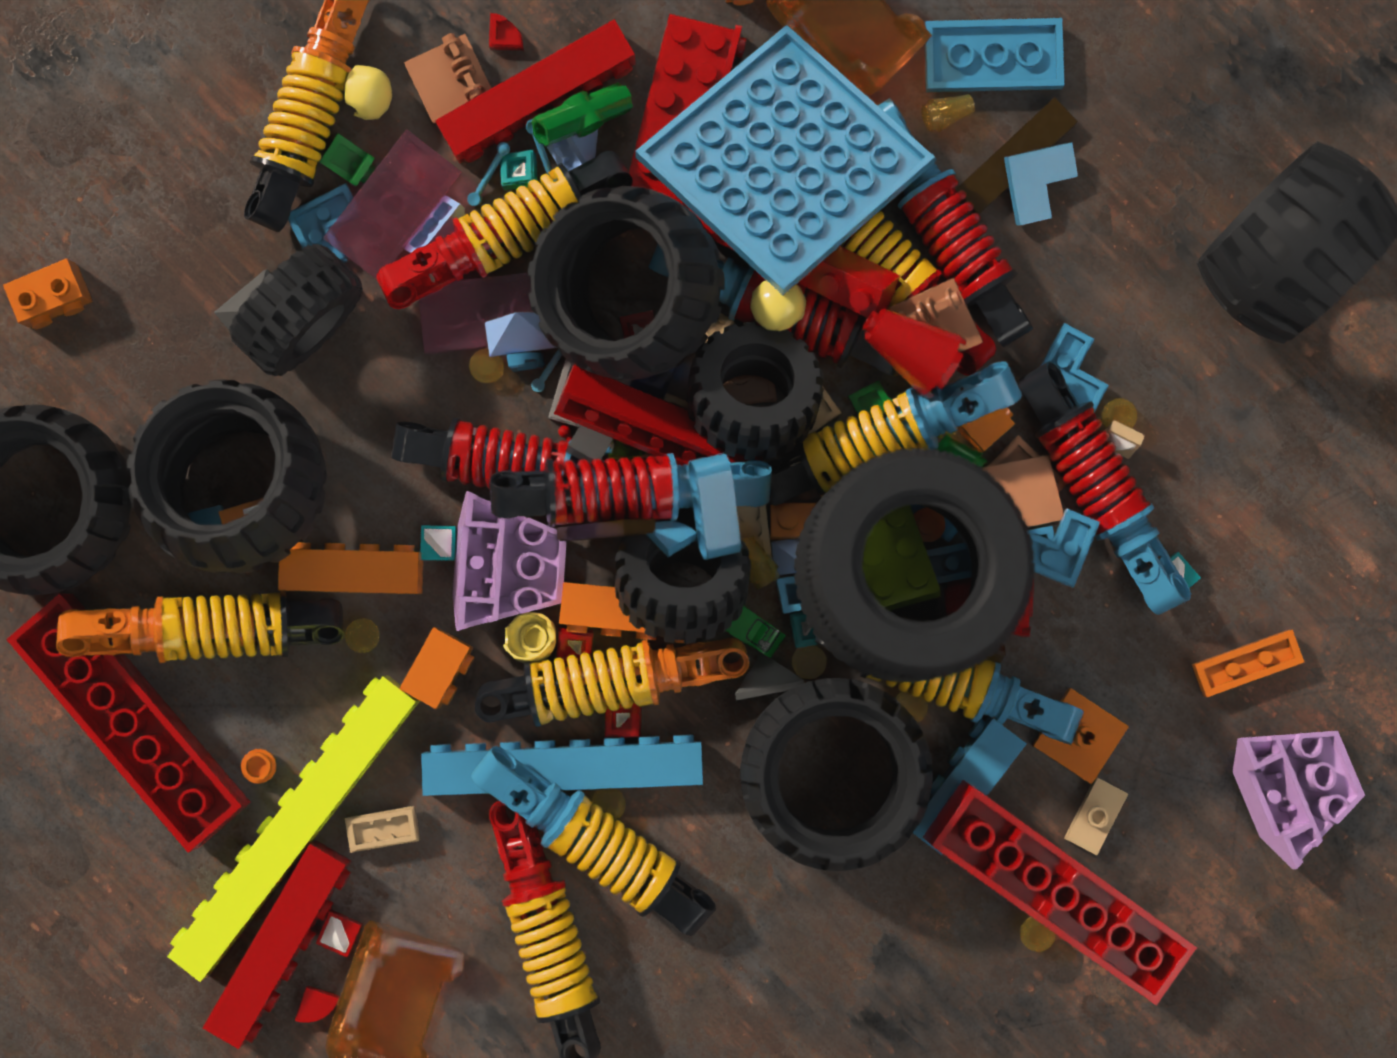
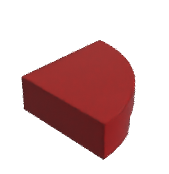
M490 13V50L524 51L522 36L517 27L506 17Z
M308 985L295 1021L310 1023L326 1017L336 1007L341 996Z

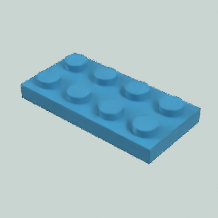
M1062 18L925 21L926 92L1063 89L1065 86Z

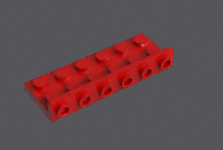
M669 13L629 169L633 179L631 187L647 188L665 194L693 212L636 158L635 151L733 70L736 57L743 58L747 38L742 37V26L735 25V29H730Z

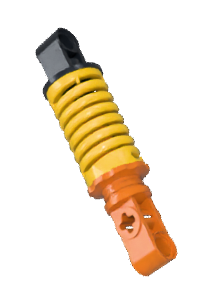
M324 0L315 26L308 30L307 37L309 39L305 47H293L291 53L292 62L286 69L288 75L282 79L283 87L278 90V100L273 103L274 112L269 114V125L265 126L263 130L266 138L259 140L258 144L261 150H258L250 159V163L258 168L260 173L252 194L245 205V219L274 232H280L289 219L291 206L299 186L313 187L316 165L321 159V154L316 150L321 151L325 149L326 143L321 138H328L330 136V129L326 126H332L335 123V118L331 114H337L340 108L334 101L340 102L344 99L345 83L349 72L352 70L346 65V61L349 58L348 55H352L355 46L352 43L370 0Z
M286 591L261 594V596L253 594L250 597V604L248 597L245 594H240L237 597L236 605L234 597L226 595L223 598V606H221V599L217 595L210 597L209 606H207V599L204 596H198L195 607L193 606V599L189 596L184 597L183 600L182 597L163 598V596H157L155 607L150 609L132 606V608L72 609L62 612L58 617L56 648L60 654L67 657L124 653L142 655L143 651L156 652L160 663H166L169 660H177V657L179 660L187 659L188 651L194 660L200 659L203 654L207 659H212L216 656V653L220 658H227L230 651L235 658H239L243 655L244 650L247 656L254 657L258 651V642L260 654L268 656L270 654V641L274 640L275 645L271 646V656L282 655L283 657H288L290 646L333 645L340 642L344 638L343 607L339 601L334 599L289 602ZM109 618L113 619V626H110ZM109 638H112V646L109 644Z
M726 638L711 642L691 643L675 648L673 644L666 645L665 649L652 650L648 640H643L636 647L622 646L620 650L621 657H618L615 648L607 649L606 660L603 652L596 650L593 653L594 662L591 661L589 653H582L580 655L581 664H578L575 655H569L567 657V667H565L563 658L558 657L554 659L555 674L553 673L552 662L548 659L532 663L525 662L524 676L489 681L482 684L477 691L475 712L485 722H496L531 715L535 726L540 727L542 724H547L554 720V717L559 721H564L567 715L575 719L580 716L581 712L585 716H591L594 709L597 713L602 714L606 712L607 707L611 711H617L620 704L623 708L630 709L633 701L640 707L652 704L659 705L660 693L672 690L674 693L682 692V687L701 686L713 681L742 676L748 670L749 658L742 641L736 638ZM730 652H737L741 655V658L735 663H726L723 660L724 656ZM696 660H699L700 668L696 667ZM493 696L498 698L501 703L498 706L489 707L482 700L485 697Z

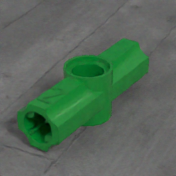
M619 82L591 94H588L587 91L579 92L564 101L561 106L535 116L531 121L533 135L537 142L545 147L576 134L579 138L585 137L599 129L605 122L630 112L633 108L632 95L627 86H623Z

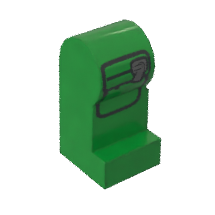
M744 605L743 612L738 620L732 621V626L726 630L749 647L752 646L770 659L786 637L785 634Z

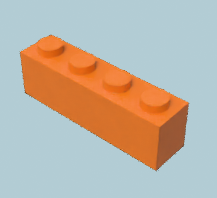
M298 542L289 550L291 554L279 561L278 590L422 594V553L414 552V545H394L393 551H380L379 544H359V550H345L346 544L325 543L324 550L311 549V543Z
M563 582L559 624H567L568 632L587 633L588 627L601 628V635L622 637V630L635 631L636 639L656 640L645 634V628L637 629L629 622V616L622 613L619 607V600L616 598L615 587ZM675 640V643H684V640Z

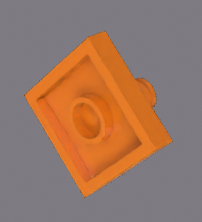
M1068 688L1060 701L1084 711L1072 745L1052 739L1039 732L1032 746L1089 784H1092L1129 726L1072 688Z

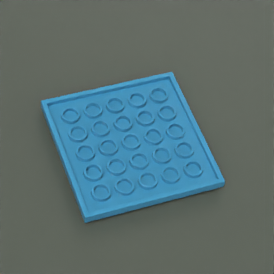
M788 25L635 151L636 158L782 296L931 167L935 156Z

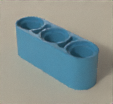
M720 454L689 461L688 470L697 540L703 559L707 560L739 553L741 551L735 491L732 469L727 455Z

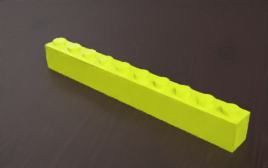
M389 675L382 676L380 680L375 677L363 691V694L367 697L359 707L353 705L342 719V722L345 723L338 735L334 732L331 733L320 748L324 751L322 756L316 763L311 760L299 775L303 779L295 790L289 788L281 797L278 805L282 808L274 818L269 815L261 823L256 831L260 836L252 846L247 843L235 858L238 865L230 874L226 871L213 886L217 892L210 901L204 899L192 914L195 921L187 930L183 927L170 942L174 948L167 957L199 982L206 979L213 972L305 852L308 845L312 843L420 702V700L400 690L401 685Z

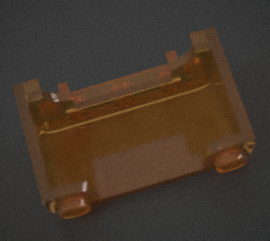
M766 0L768 9L783 27L788 25L866 96L881 90L932 37L919 16L908 13L897 16L884 0Z
M372 920L367 922L361 934L326 1039L327 1056L329 1058H430L427 1056V1052L422 1044L443 982L451 983L462 974L464 969V953L458 948Z

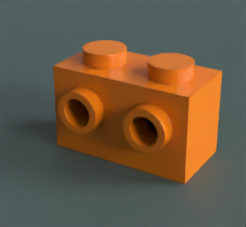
M67 258L3 284L18 323L29 328L32 327V329L44 328L52 324L53 318L62 314L64 316L78 314L84 310V305L93 302L78 264Z
M433 627L399 689L434 709L441 708L442 704L448 706L458 689L453 684L459 673L465 675L474 661L475 657L470 655L474 647L438 627Z

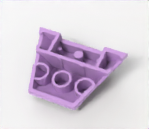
M466 491L457 526L452 598L456 631L561 604L567 541L557 540L556 529L529 517L498 518L491 513L490 501Z
M1338 731L1237 739L1233 775L1259 837L1292 869H1297L1303 863L1302 859L1313 847H1318L1323 841L1322 837L1334 824H1339L1365 796Z

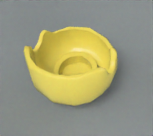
M355 65L349 72L345 83L344 99L347 105L357 110V112H354V116L365 120H377L389 109L392 100V87L389 78L383 71L371 66Z
M765 280L754 290L750 309L755 320L764 328L772 331H783L789 329L803 318L806 298L801 287L797 284L782 296Z
M531 611L517 615L509 626L505 628L504 649L516 661L522 663H532L547 659L555 649L557 642L554 623L542 613Z

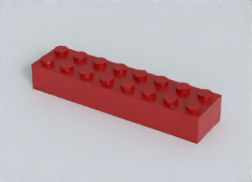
M59 593L6 640L188 853L200 848L244 810L251 801L125 654L67 657L57 651L59 615L64 611L72 609L86 610L73 594ZM109 638V644L112 646L113 641Z
M964 780L959 784L922 837L931 846L1156 1006L1197 949L1196 946Z

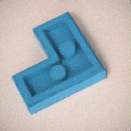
M1064 143L1004 157L1016 225H1025L1052 218L1046 184L1078 177L1072 143Z
M345 183L290 211L288 221L302 249L313 244L324 245L345 263L348 259L333 231L362 217L363 214L349 186Z
M1063 323L1040 366L1048 361L1056 364L1078 404L1092 401L1095 413L1109 385L1079 369L1094 338Z
M1065 509L1053 541L1028 531L1033 543L1031 547L1034 549V573L1074 588L1100 522Z

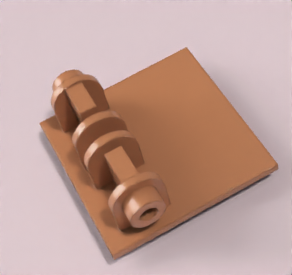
M454 33L447 34L442 38L444 44L404 62L433 124L436 123V119L491 89L466 34L456 37Z
M954 278L889 307L893 312L961 335L966 340V346L960 344L959 352L983 343Z

